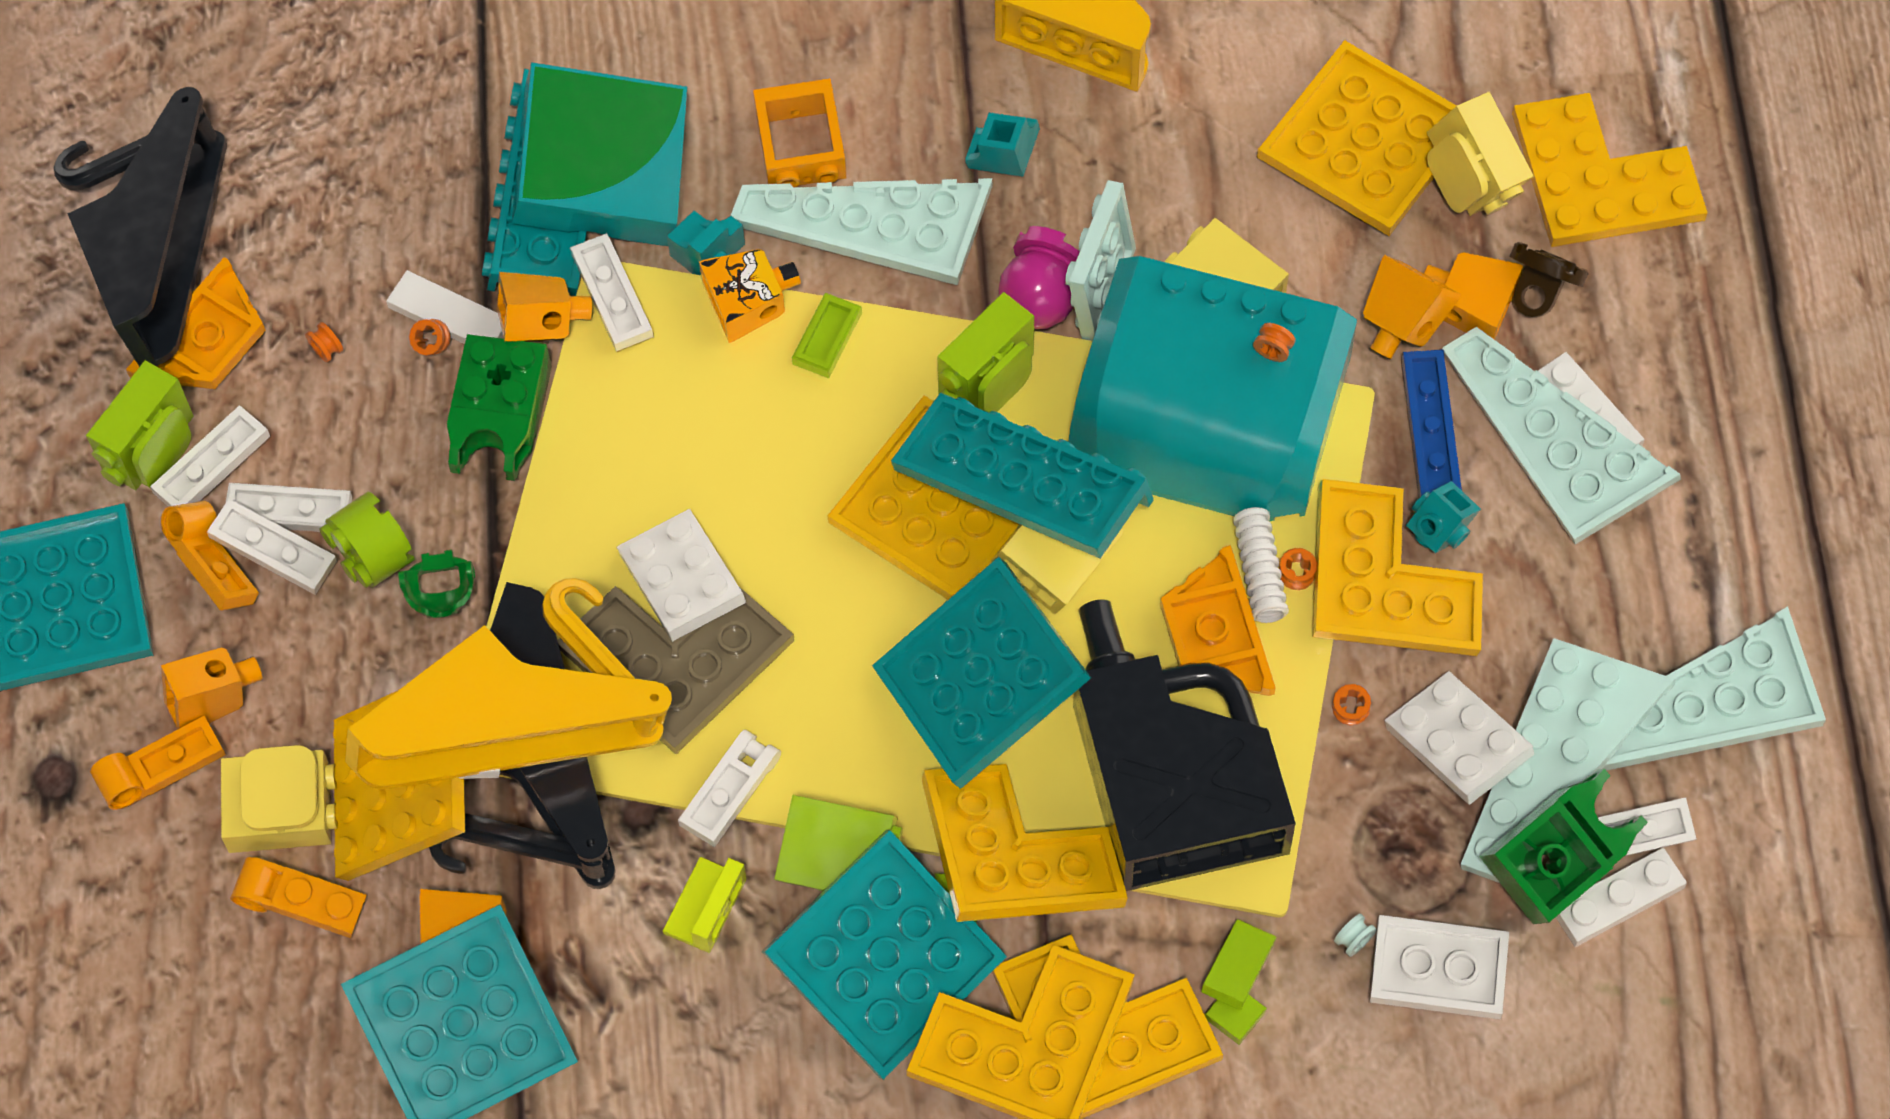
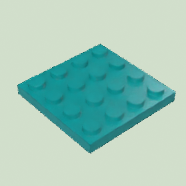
M125 503L0 531V691L154 656L129 513Z
M1000 557L995 559L872 665L951 781L960 789L1091 679L1008 564Z
M890 830L883 832L761 951L870 1069L883 1080L916 1048L939 992L964 1000L1007 957L975 921H956L950 894Z
M501 905L341 984L407 1119H467L578 1062Z

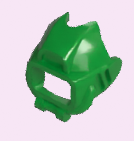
M445 550V553L430 555L429 553L421 554V562L413 565L408 571L398 572L399 585L406 601L415 611L429 619L458 614V611L471 596L475 579V569L472 561L454 557L452 550ZM454 569L459 570L460 586L458 588L440 593L421 592V575Z

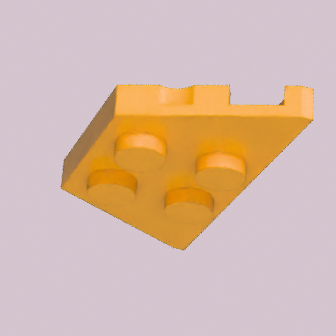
M223 257L194 290L179 350L171 359L156 366L178 378L182 386L216 389L266 331L263 322L251 304L243 285L238 280L227 258ZM135 359L126 368L130 378L139 368Z
M1231 545L1225 546L1219 551V555L1204 568L1199 567L1192 572L1184 584L1175 586L1161 597L1160 606L1178 665L1212 663L1227 668L1243 681L1248 692L1266 696L1275 695L1276 687Z

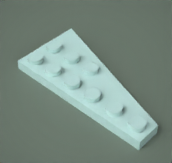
M992 178L978 179V183H957V179H944L942 184H918L915 180L853 182V186H832V182L817 183V187H793L790 183L742 185L731 216L743 224V229L958 285L992 189Z
M1478 327L1473 328L1442 348L1444 356L1575 545L1681 480L1680 473L1670 466L1666 467L1651 456V452L1640 444L1636 445L1619 433L1611 423L1566 391L1563 392L1554 386L1543 374L1529 368L1518 360L1514 353Z
M1788 606L1759 626L1756 624L1745 630L1743 635L1724 646H1717L1667 675V677L1675 679L1673 688L1666 696L1663 695L1650 710V714L1646 719L1632 730L1622 742L1620 749L1602 769L1605 768L1607 771L1823 726L1826 718Z
M1553 638L1516 728V731L1533 745L1534 755L1492 787L1462 859V870L1500 883L1479 856L1556 791L1580 783L1595 771L1602 769L1620 749L1622 742L1632 730L1646 719L1650 714V710L1663 695L1666 696L1673 688L1675 679Z

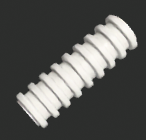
M1253 507L1237 513L1233 517V523L1237 527L1235 534L1239 539L1240 559L1244 562L1242 570L1246 574L1244 580L1248 585L1247 595L1251 597L1249 605L1253 609L1254 620L1261 623H1271L1285 617L1289 612V608L1285 603L1284 583L1280 580L1282 573L1278 568L1279 559L1276 557L1275 538L1271 533L1270 513L1266 509Z

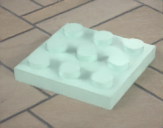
M1110 180L1107 181L1103 194H1097L1092 207V222L1089 228L1085 227L1079 240L1080 253L1076 262H1070L1066 273V285L1070 286L1071 306L1075 308L1076 312L1075 325L1080 329L1081 338L1091 341L1094 339L1118 261L1121 258L1133 257L1136 250L1123 183Z

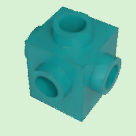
M1450 481L1431 493L1429 491L1426 492L1415 502L1412 507L1415 514L1406 526L1415 534L1417 541L1421 545L1431 549L1436 554L1448 546H1451L1453 549L1457 548L1468 537L1471 531L1467 526L1481 508Z

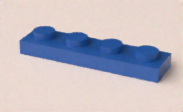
M1444 350L1403 352L1401 360L1419 498L1429 491L1431 493L1450 481L1462 490Z

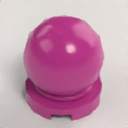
M1030 226L1026 234L1019 233L1013 246L1016 257L1012 259L1000 276L999 296L1005 292L1033 314L1034 329H1048L1064 321L1074 308L1070 302V286L1066 285V273L1070 262H1076L1080 251L1063 241L1066 236L1063 232L1040 226Z

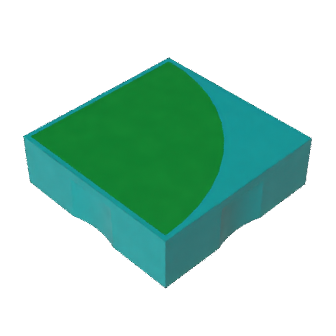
M531 62L524 89L520 131L522 156L516 174L512 224L566 232L589 231L603 235L607 233L609 237L614 239L668 246L667 235L676 228L678 220L687 86Z

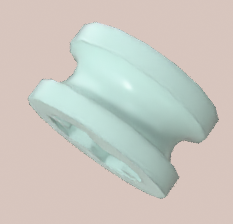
M1362 914L1352 918L1334 939L1338 946L1343 944L1347 947L1346 954L1349 957L1358 953L1377 931L1373 925H1365V917Z

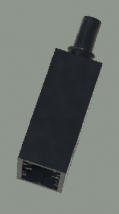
M1101 599L1081 606L1079 615L1091 661L1086 666V671L1091 679L1074 692L1073 708L1104 823L1109 829L1126 891L1289 855L1296 822L1269 730L1260 727L1252 698L1243 681L1229 669L1212 663H1188L1162 669L1158 655L1135 660L1134 655L1124 649L1111 602ZM1194 688L1214 690L1224 698L1231 718L1173 702L1169 694Z

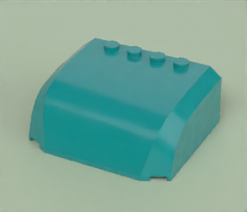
M1143 256L1121 258L1118 261L1081 378L1068 442L1075 446L1076 449L1087 454H1100L1108 459L1111 464L1126 470L1128 468L1138 470L1147 478L1151 493L1155 496L1235 516L1247 508L1259 507L1269 511V522L1275 521V517L1298 513L1299 517L1305 516L1351 359L1357 319L1340 307ZM1264 323L1278 324L1294 335L1296 339L1295 344L1291 349H1288L1289 356L1284 362L1269 360L1254 349L1253 342L1257 336H1261L1259 331Z

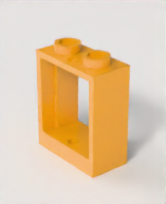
M831 78L753 90L768 184L790 183L793 187L813 183H833L839 179L847 178L845 155ZM826 114L832 146L831 152L775 160L769 122Z

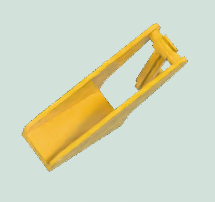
M995 0V41L1138 92L1148 70V58L1145 48L1151 29L1149 15L1136 0Z
M576 578L563 579L554 583L546 592L542 604L543 616L550 628L592 673L523 663L515 658L484 625L350 726L347 733L345 762L363 782L370 787L381 790L477 775L479 772L495 769L502 771L650 747L657 744L662 737L663 723L666 713L670 708L672 696L668 687L662 683L635 679L567 606L564 599L567 594L579 593L594 606H601L603 603L602 594L587 581Z

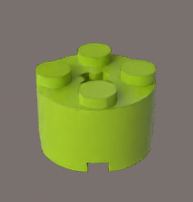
M369 491L325 520L326 524L319 528L327 544L332 549L338 547L345 558L340 564L351 581L355 583L359 580L365 588L368 586L374 588L414 561L415 558L407 553L412 548L397 521L388 510L380 513L374 507L380 500Z

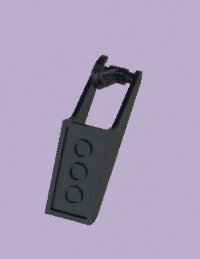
M193 87L181 88L173 94L147 136L79 168L68 169L72 161L89 150L86 142L80 141L65 149L58 156L53 167L54 176L62 187L69 190L90 188L125 171L119 183L110 193L67 214L112 324L139 367L145 360L158 366L171 359L179 350L227 149L225 137L221 132L213 129L211 121L202 107L203 98L200 92Z
M506 582L490 631L519 661L530 665L565 669L556 633L550 628L543 616L542 604L544 596L542 593L531 587ZM587 757L500 771V775L510 777L519 783L551 833L465 813V832L448 839H458L574 867L584 883L593 889L605 888L615 878L616 870ZM448 840L429 847L433 860L441 868L458 874L466 872L467 867L463 861L448 856L443 852V846Z

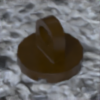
M1517 242L1514 244L1509 257L1525 265L1514 292L1515 306L1525 316L1540 317L1549 313L1558 299L1564 282L1584 286L1589 274L1588 270L1579 268L1575 263L1542 249L1540 251L1526 250L1527 244ZM1535 285L1542 288L1545 292V302L1537 309L1529 307L1525 302L1526 291Z

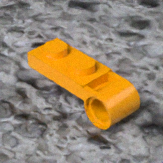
M198 501L166 507L161 516V527L165 537L219 610L253 605L259 592L222 544L208 537L207 531L217 517L213 506L207 501Z
M202 716L128 756H125L123 753H113L101 758L92 766L90 773L108 807L112 810H118L160 791L226 754L205 716Z
M247 857L230 899L235 904L251 911L263 913L270 910L351 938L367 895L260 858Z

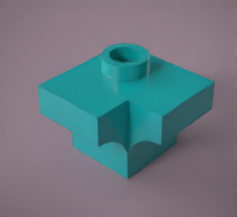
M989 112L984 127H976L965 158L967 167L969 169L1023 177L1040 130L1038 120Z
M695 210L667 235L670 256L689 272L701 275L699 261L736 254L745 245L743 224L734 217L730 216L722 221L717 219L710 221L702 217Z

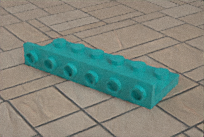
M524 69L522 82L513 83L510 105L516 106L517 111L516 117L508 116L504 139L512 141L510 150L502 149L499 173L506 174L504 184L497 183L493 207L500 208L499 219L491 217L487 241L495 242L493 253L485 252L481 275L489 277L487 290L494 292L496 283L499 282V272L561 277L565 279L569 295L576 296L580 272L571 255L570 247L585 242L587 231L566 232L512 224L516 174L522 156L520 131L524 89L529 69Z
M943 393L938 395L891 460L893 468L897 472L1100 559L1137 505L1142 504L1149 507L1154 501L1147 478L1138 470L1133 468L1123 469L1111 464L1108 459L1100 454H1087L1076 449L1075 446L1066 440H1053L1042 435L1032 426L1024 425L1022 427L1008 421L1006 417L996 411L988 413L976 408L971 402L962 397L955 399Z

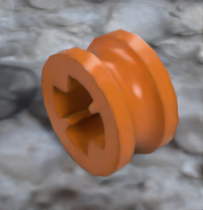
M438 319L419 320L413 325L409 335L411 346L422 355L442 353L450 344L451 337L446 324ZM434 329L435 332L432 335H437V341L434 344L426 345L425 342L428 339H423V332Z
M320 322L317 325L318 330L316 332L308 331L305 336L317 355L328 363L332 359V353L340 354L344 349L334 332L325 323Z
M1264 323L1259 331L1261 336H1257L1253 342L1254 349L1269 360L1284 362L1289 356L1288 349H1291L1295 344L1296 339L1294 335L1278 324Z
M1294 548L1285 552L1280 559L1279 569L1282 573L1280 580L1283 581L1286 587L1292 590L1308 588L1315 580V573L1317 571L1315 556L1303 548ZM1292 563H1300L1301 568L1304 569L1302 576H1296L1295 571L1291 569Z
M1344 685L1334 695L1333 714L1343 724L1358 725L1365 721L1369 715L1371 698L1367 690L1360 685ZM1350 696L1357 698L1356 704L1360 702L1363 704V706L1357 707L1356 713L1353 714L1346 712L1347 706L1343 708L1340 706V704L1346 703L1347 697Z

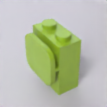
M1003 292L937 356L938 394L943 393L955 399L962 397L971 402L976 408L988 413L990 411L998 412L1024 386L1031 374L1032 356L1034 355V315Z
M145 360L86 434L93 449L91 454L102 468L100 471L102 476L116 486L120 487L122 484H125L135 491L141 484L151 488L150 486L177 463L187 450L191 441V431L188 423L194 415L178 378Z
M792 795L774 880L824 891L883 832L890 830L901 841L903 828L896 826L897 818L893 815Z

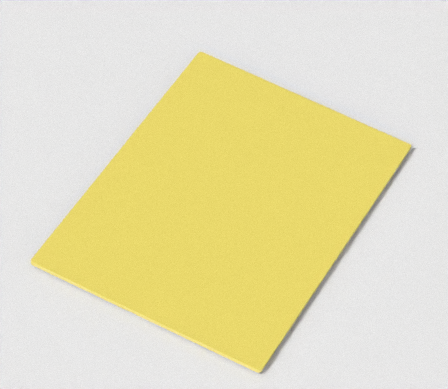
M621 262L652 328L653 337L616 352L593 301L591 320L569 321V334L564 338L486 627L489 630L491 629L506 582L531 587L540 591L545 597L546 592L554 583L571 578L587 581L603 597L616 586L662 626L620 557L617 546L690 509L737 585L794 634V642L677 754L673 753L659 740L657 744L650 747L588 756L587 759L596 794L685 810L738 735L743 730H747L757 737L756 741L765 747L770 744L779 749L781 756L775 767L766 774L735 818L736 820L785 828L792 795L893 815L897 818L896 826L903 828L901 842L909 851L940 856L922 784V776L924 770L943 768L872 665L948 601V599L829 524L827 515L923 395L935 401L939 395L937 356L973 321L846 300L862 306V315L830 378H826L792 364V356L823 298L822 295L783 290L785 312L781 316L736 341L728 343L702 283L701 275ZM581 277L576 296H590ZM1034 331V355L1032 356L1031 374L1024 386L998 413L1006 417L1008 421L1022 427L1024 425L1032 426L1042 435L1053 440L1063 439L1068 441L1074 406L1093 341ZM1343 383L1305 516L1299 517L1298 513L1275 517V521H1270L1272 524L1271 533L1275 538L1274 545L1277 548L1276 557L1279 559V566L1283 554L1294 548L1306 549L1316 558L1318 498L1321 480L1330 479L1360 483L1375 396L1372 388ZM1152 495L1154 498L1152 504L1149 507L1142 504L1137 505L1122 527L1124 533L1060 611L1054 614L1031 594L1030 596L1085 670L1091 658L1079 609L1088 602L1101 599L1111 602L1124 649L1132 653L1135 660L1158 655L1162 669L1179 666L1161 610V597L1175 586L1184 584L1192 572L1199 567L1204 568L1219 555V551L1223 547L1229 545L1232 547L1247 595L1248 585L1244 580L1246 574L1242 570L1244 562L1240 559L1241 550L1238 548L1239 539L1235 534L1237 527L1233 523L1234 516ZM1292 563L1291 569L1295 571L1296 576H1302L1304 569L1301 568L1300 563ZM1315 580L1312 585L1303 590H1292L1284 585L1285 603L1289 608V612L1285 617L1271 623L1255 621L1276 690L1275 695L1271 696L1250 692L1249 694L1252 698L1260 727L1269 730L1296 822L1290 854L1130 891L1272 917H1283L1287 914L1333 639L1313 637ZM570 593L564 598L567 606L580 619L594 607L591 602L579 593ZM561 652L566 670L583 672ZM1194 688L1169 694L1173 702L1231 718L1224 698L1214 690ZM1074 693L990 764H1007L1025 833L1106 827L1073 708ZM749 756L741 760V762L750 767L756 761ZM499 774V777L510 778Z

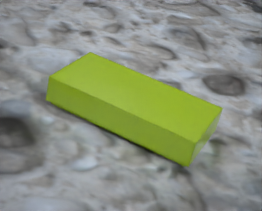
M825 293L792 356V364L830 378L862 315V306Z
M1237 919L1203 984L1201 992L1241 1010L1275 944L1276 936Z

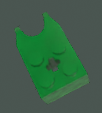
M467 334L447 420L450 438L448 465L451 473L460 474L463 467L468 463L470 456L476 450L483 447H493L504 453L503 471L506 473V480H516L519 469L532 452L534 438L537 437L552 368L547 344L526 341H504L502 338Z
M1605 768L1595 771L1580 783L1556 791L1479 856L1533 924L1550 923L1613 869V866L1627 855L1636 835L1648 823L1642 815L1639 817L1634 816L1624 824L1613 828L1607 827L1599 821L1595 813L1594 804L1604 783L1610 777ZM1543 855H1548L1549 860L1546 863V867L1548 868V870H1545L1543 868Z

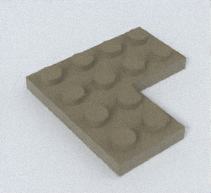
M615 586L603 597L602 605L592 607L581 618V621L635 679L656 681L668 687L671 692L672 701L663 723L664 730L660 741L675 754L686 746L794 642V634L742 589L741 591L746 600L745 604L672 642L662 626ZM559 638L557 641L560 651L583 672L592 673L563 640Z

